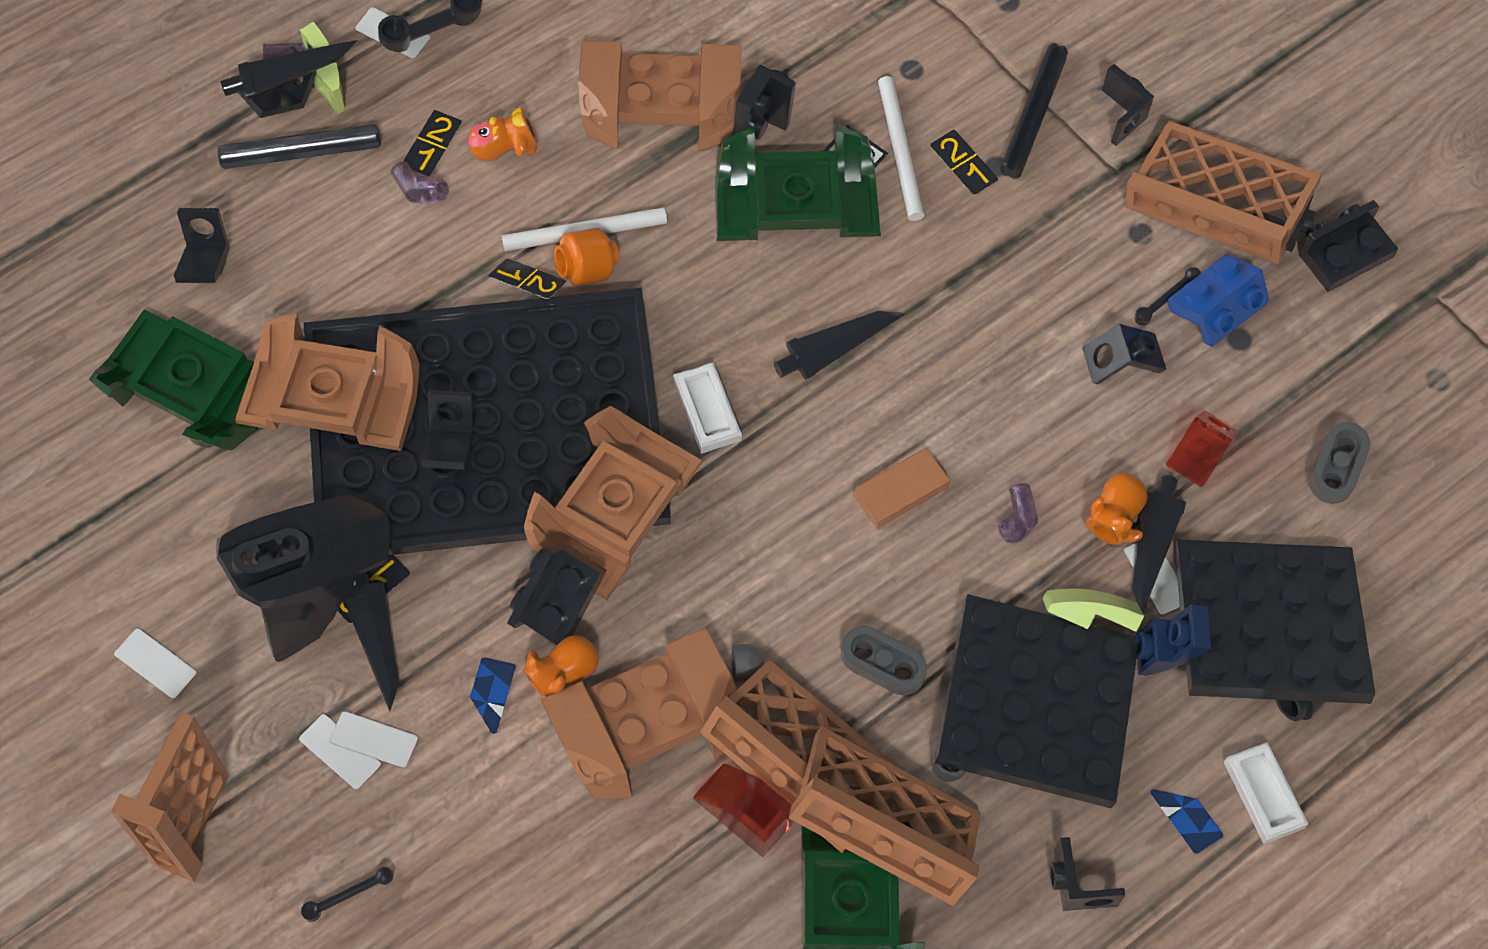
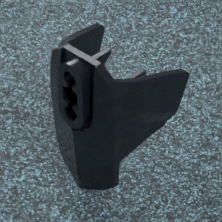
M345 495L260 517L242 524L217 538L216 558L236 593L261 609L267 639L275 661H283L319 639L329 623L334 619L356 578L360 574L386 564L390 549L388 518L384 512L372 504L357 497Z

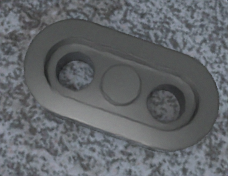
M1341 422L1334 425L1328 432L1310 477L1311 490L1321 501L1330 504L1341 503L1349 498L1356 487L1370 449V438L1361 426L1351 422ZM1338 445L1347 446L1351 452L1341 451ZM1325 480L1334 481L1338 488L1329 487L1326 485Z
M869 626L853 628L843 639L841 657L845 666L854 673L898 695L913 694L922 687L927 673V664L922 654L917 650ZM865 648L870 651L871 656L863 659L858 657L855 651ZM906 669L910 672L911 677L900 679L896 676L895 671Z

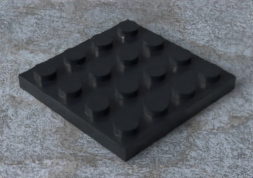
M1177 539L1174 552L1180 612L1191 604L1208 606L1211 649L1197 658H1189L1186 663L1189 696L1372 703L1375 696V687L1352 547Z
M967 594L961 611L934 764L1112 809L1117 803L1137 661L1136 653L1138 654L1139 643L1135 644L1134 636L1091 625L1086 629L1064 618Z

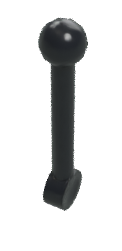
M1196 267L1188 268L1185 271V277L1148 308L1141 307L1136 311L1134 317L1136 323L1142 326L1148 325L1152 314L1168 302L1167 299L1200 275L1201 271Z
M380 867L374 876L319 903L306 902L301 908V915L308 922H314L320 918L322 911L377 884H389L394 877L393 871L389 867Z

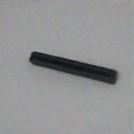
M1052 43L1047 47L1002 161L1000 170L1004 176L1017 179L1022 175L1068 55V49L1065 46Z
M370 124L224 144L218 147V159L223 169L374 149L381 146V137L378 126Z

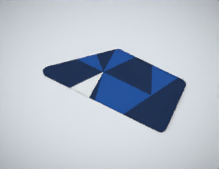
M482 658L470 699L490 732L496 734L516 666L511 663Z
M1158 790L1150 792L1194 854H1198L1223 837V833L1198 799Z

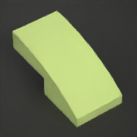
M314 22L300 30L305 50L329 45ZM335 62L316 70L314 84L321 95L340 114L345 110V99L337 63Z
M1056 589L1046 591L1043 597L1048 612L1086 629L1089 628L1096 614L1134 631H1137L1144 618L1138 603L1106 592L1087 589Z

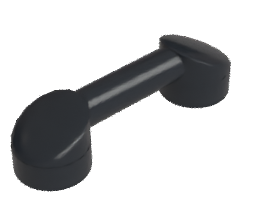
M450 0V8L412 24H409L400 16H387L378 25V39L388 50L404 52L409 48L410 42L452 24L467 26L473 23L481 12L482 0Z

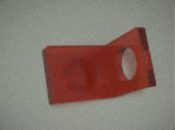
M1204 410L1194 418L1167 461L1166 466L1199 487H1203L1230 444L1238 438L1241 432Z

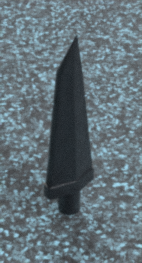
M358 40L238 64L240 75L220 81L225 96L245 91L248 100L256 98L260 94L339 61Z
M875 311L801 338H794L786 342L790 355L774 362V368L781 378L799 370L803 378L807 380L906 314Z
M1169 475L1161 477L1157 493L1147 492L1148 499L1140 515L1139 530L1143 532V536L1137 541L1131 589L1142 612L1145 610L1186 506L1185 501L1174 497L1178 480Z
M367 572L356 578L343 603H345L390 712L399 687V678L386 602V589L383 581L370 583Z

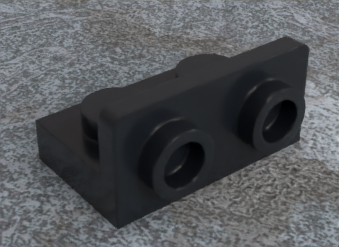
M759 65L736 102L733 135L754 127L755 139L760 140L768 124L786 131L791 120L796 82L779 70H771Z
M1375 200L1363 206L1354 204L1347 208L1338 219L1329 224L1325 221L1320 222L1306 233V240L1299 256L1327 292L1392 259L1396 255L1398 247L1374 218L1380 207Z
M564 542L547 549H541L533 558L529 567L532 575L527 585L521 587L513 597L510 604L513 612L507 622L513 628H518L525 624L555 645H558L563 639L573 636L607 571Z

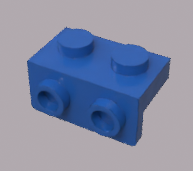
M1225 254L1167 300L1171 313L1200 326L1204 343L1213 347L1269 302L1262 269L1229 254Z

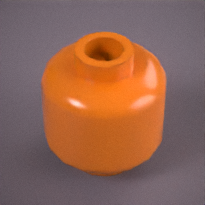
M600 228L564 234L560 240V245H556L554 249L555 266L559 276L566 278L567 281L575 286L606 281L613 273L614 264L619 262V250L616 242L612 239L609 240L606 233Z

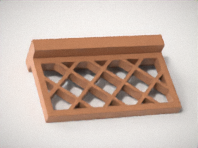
M1168 120L1138 173L1133 172L1127 182L1126 208L1279 265L1285 254L1286 244L1317 189L1321 175ZM1171 137H1175L1188 142L1191 149L1171 154L1167 144ZM1215 152L1226 156L1228 163L1211 168L1208 167L1203 157ZM1196 158L1201 171L1181 176L1176 164ZM1256 166L1264 169L1267 176L1247 182L1242 169ZM1169 167L1174 179L1161 182L1150 178L1149 175L1152 171ZM1234 172L1239 185L1219 190L1214 178ZM1206 180L1212 193L1199 196L1188 192L1186 186ZM1295 180L1306 184L1303 191L1286 196L1280 183ZM1272 186L1278 199L1258 204L1252 191ZM1244 194L1250 207L1237 210L1227 206L1224 200ZM1283 208L1288 218L1285 225L1281 226L1265 220L1262 212L1268 213Z
M770 659L729 698L726 696L716 705L700 731L703 736L789 809H791L792 804L800 795L810 752L805 751L803 737L814 738L821 726L898 767ZM767 677L781 689L783 697L765 695L762 681ZM738 705L756 706L759 720H754ZM767 708L785 709L788 723L771 722ZM797 710L810 713L816 718L817 726L800 724ZM773 734L791 736L794 750H790ZM825 747L835 764L844 763L839 754H835L834 751ZM825 778L821 779L831 785L829 780H826ZM847 782L852 791L861 789L857 782ZM884 796L883 798L887 802L892 796ZM863 800L865 804L871 806L868 800ZM825 838L829 843H831L835 848H837L841 853H843L845 848Z
M182 711L180 712L136 800L119 794L110 811L153 866L193 882L202 867V863L192 850L229 778L228 772L194 716Z
M821 726L815 734L801 792L791 806L789 819L951 906L955 905L978 878L979 865L973 862L981 812ZM825 747L839 754L844 763L835 764ZM869 770L878 775L884 785L875 786L866 771ZM852 774L861 789L852 791L842 775ZM828 778L831 785L821 779ZM906 792L917 796L924 807L916 808ZM891 795L901 811L893 813L883 797ZM863 800H868V801L870 802L871 806L865 804V803L862 802V801H863ZM946 814H950L965 822L964 828L956 830ZM931 817L941 833L933 835L923 818ZM903 822H909V824L911 825L912 828H910V827H908V826H906V825H904V824H902V823H903ZM948 843L952 850L943 846L942 844Z

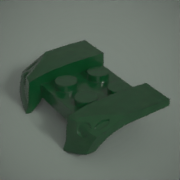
M836 125L835 151L755 153L754 127L723 140L716 161L715 176L717 241L758 240V231L839 229L840 237L881 236L875 166L868 137L854 130Z
M144 309L112 354L89 378L97 388L108 397L113 398L122 407L135 395L191 424L184 430L182 435L188 437L195 445L210 448L216 446L222 450H233L258 429V427L236 424L235 421L254 362L247 359L245 354L236 348L173 316L166 321Z
M903 822V823H902V824H904V825H906V826L912 828L911 825L909 824V822ZM801 825L803 949H924L925 942L900 945L898 877L847 849L841 853L824 837Z

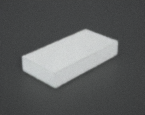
M714 362L673 375V382L701 454L742 441L741 431Z
M1268 742L1226 757L1224 764L1263 844L1307 827L1308 822Z

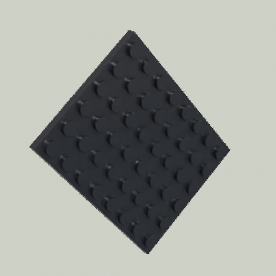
M642 288L303 323L304 341L376 353L378 330L381 326L412 344L420 364L417 398L401 451L359 444L355 435L310 428L314 502L351 495L380 509L387 515L389 523V555L527 540L524 524L534 492L540 494L554 508L557 506L597 450V447L592 444L584 422L610 406L660 436ZM429 390L472 393L473 440L465 470L422 467L421 458L429 432ZM446 402L438 407L439 414L447 420H457L463 416L461 407L455 403ZM669 503L653 526L671 524Z

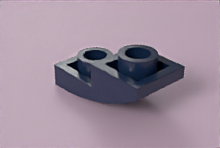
M1191 604L1172 620L1154 618L1140 629L1134 638L1135 644L1139 643L1138 654L1136 653L1138 675L1148 676L1187 663L1189 658H1197L1209 651L1211 644L1208 606Z

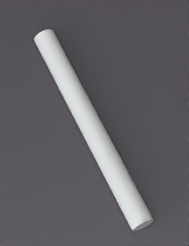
M885 76L878 80L906 211L910 221H918L924 217V211L893 77Z
M663 207L501 236L504 252L558 243L564 234L586 229L600 228L606 234L667 224V217Z

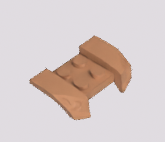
M581 41L579 106L586 134L601 143L618 149V123L699 126V151L722 143L723 140L731 137L734 128L736 102L740 96L742 45L702 44L701 55L622 53L621 42Z
M298 313L267 320L262 330L253 367L235 418L236 424L277 430L279 423L355 435L359 444L401 451L416 404L420 365L412 344L381 326L378 330L376 353L304 341Z
M612 406L600 411L584 422L592 444L597 447V450L560 502L554 508L545 498L534 492L524 524V531L529 546L536 553L543 548L547 549L564 542L605 568L607 571L595 592L596 595L605 600L609 599L631 567L630 558L674 494L680 496L702 464V460L659 436Z
M706 627L666 644V654L586 689L583 682H579L563 689L559 693H554L540 699L576 773L595 799L632 797L625 770L702 736L700 731L716 705L726 696L729 698L737 690L732 676ZM707 739L710 750L716 760L723 752Z

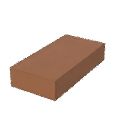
M924 448L854 488L853 496L875 528L878 529L948 489L950 480L928 449Z

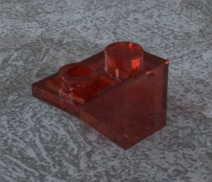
M725 763L716 770L693 796L697 803L762 857L771 850L793 825V820L789 819L792 805L760 778Z

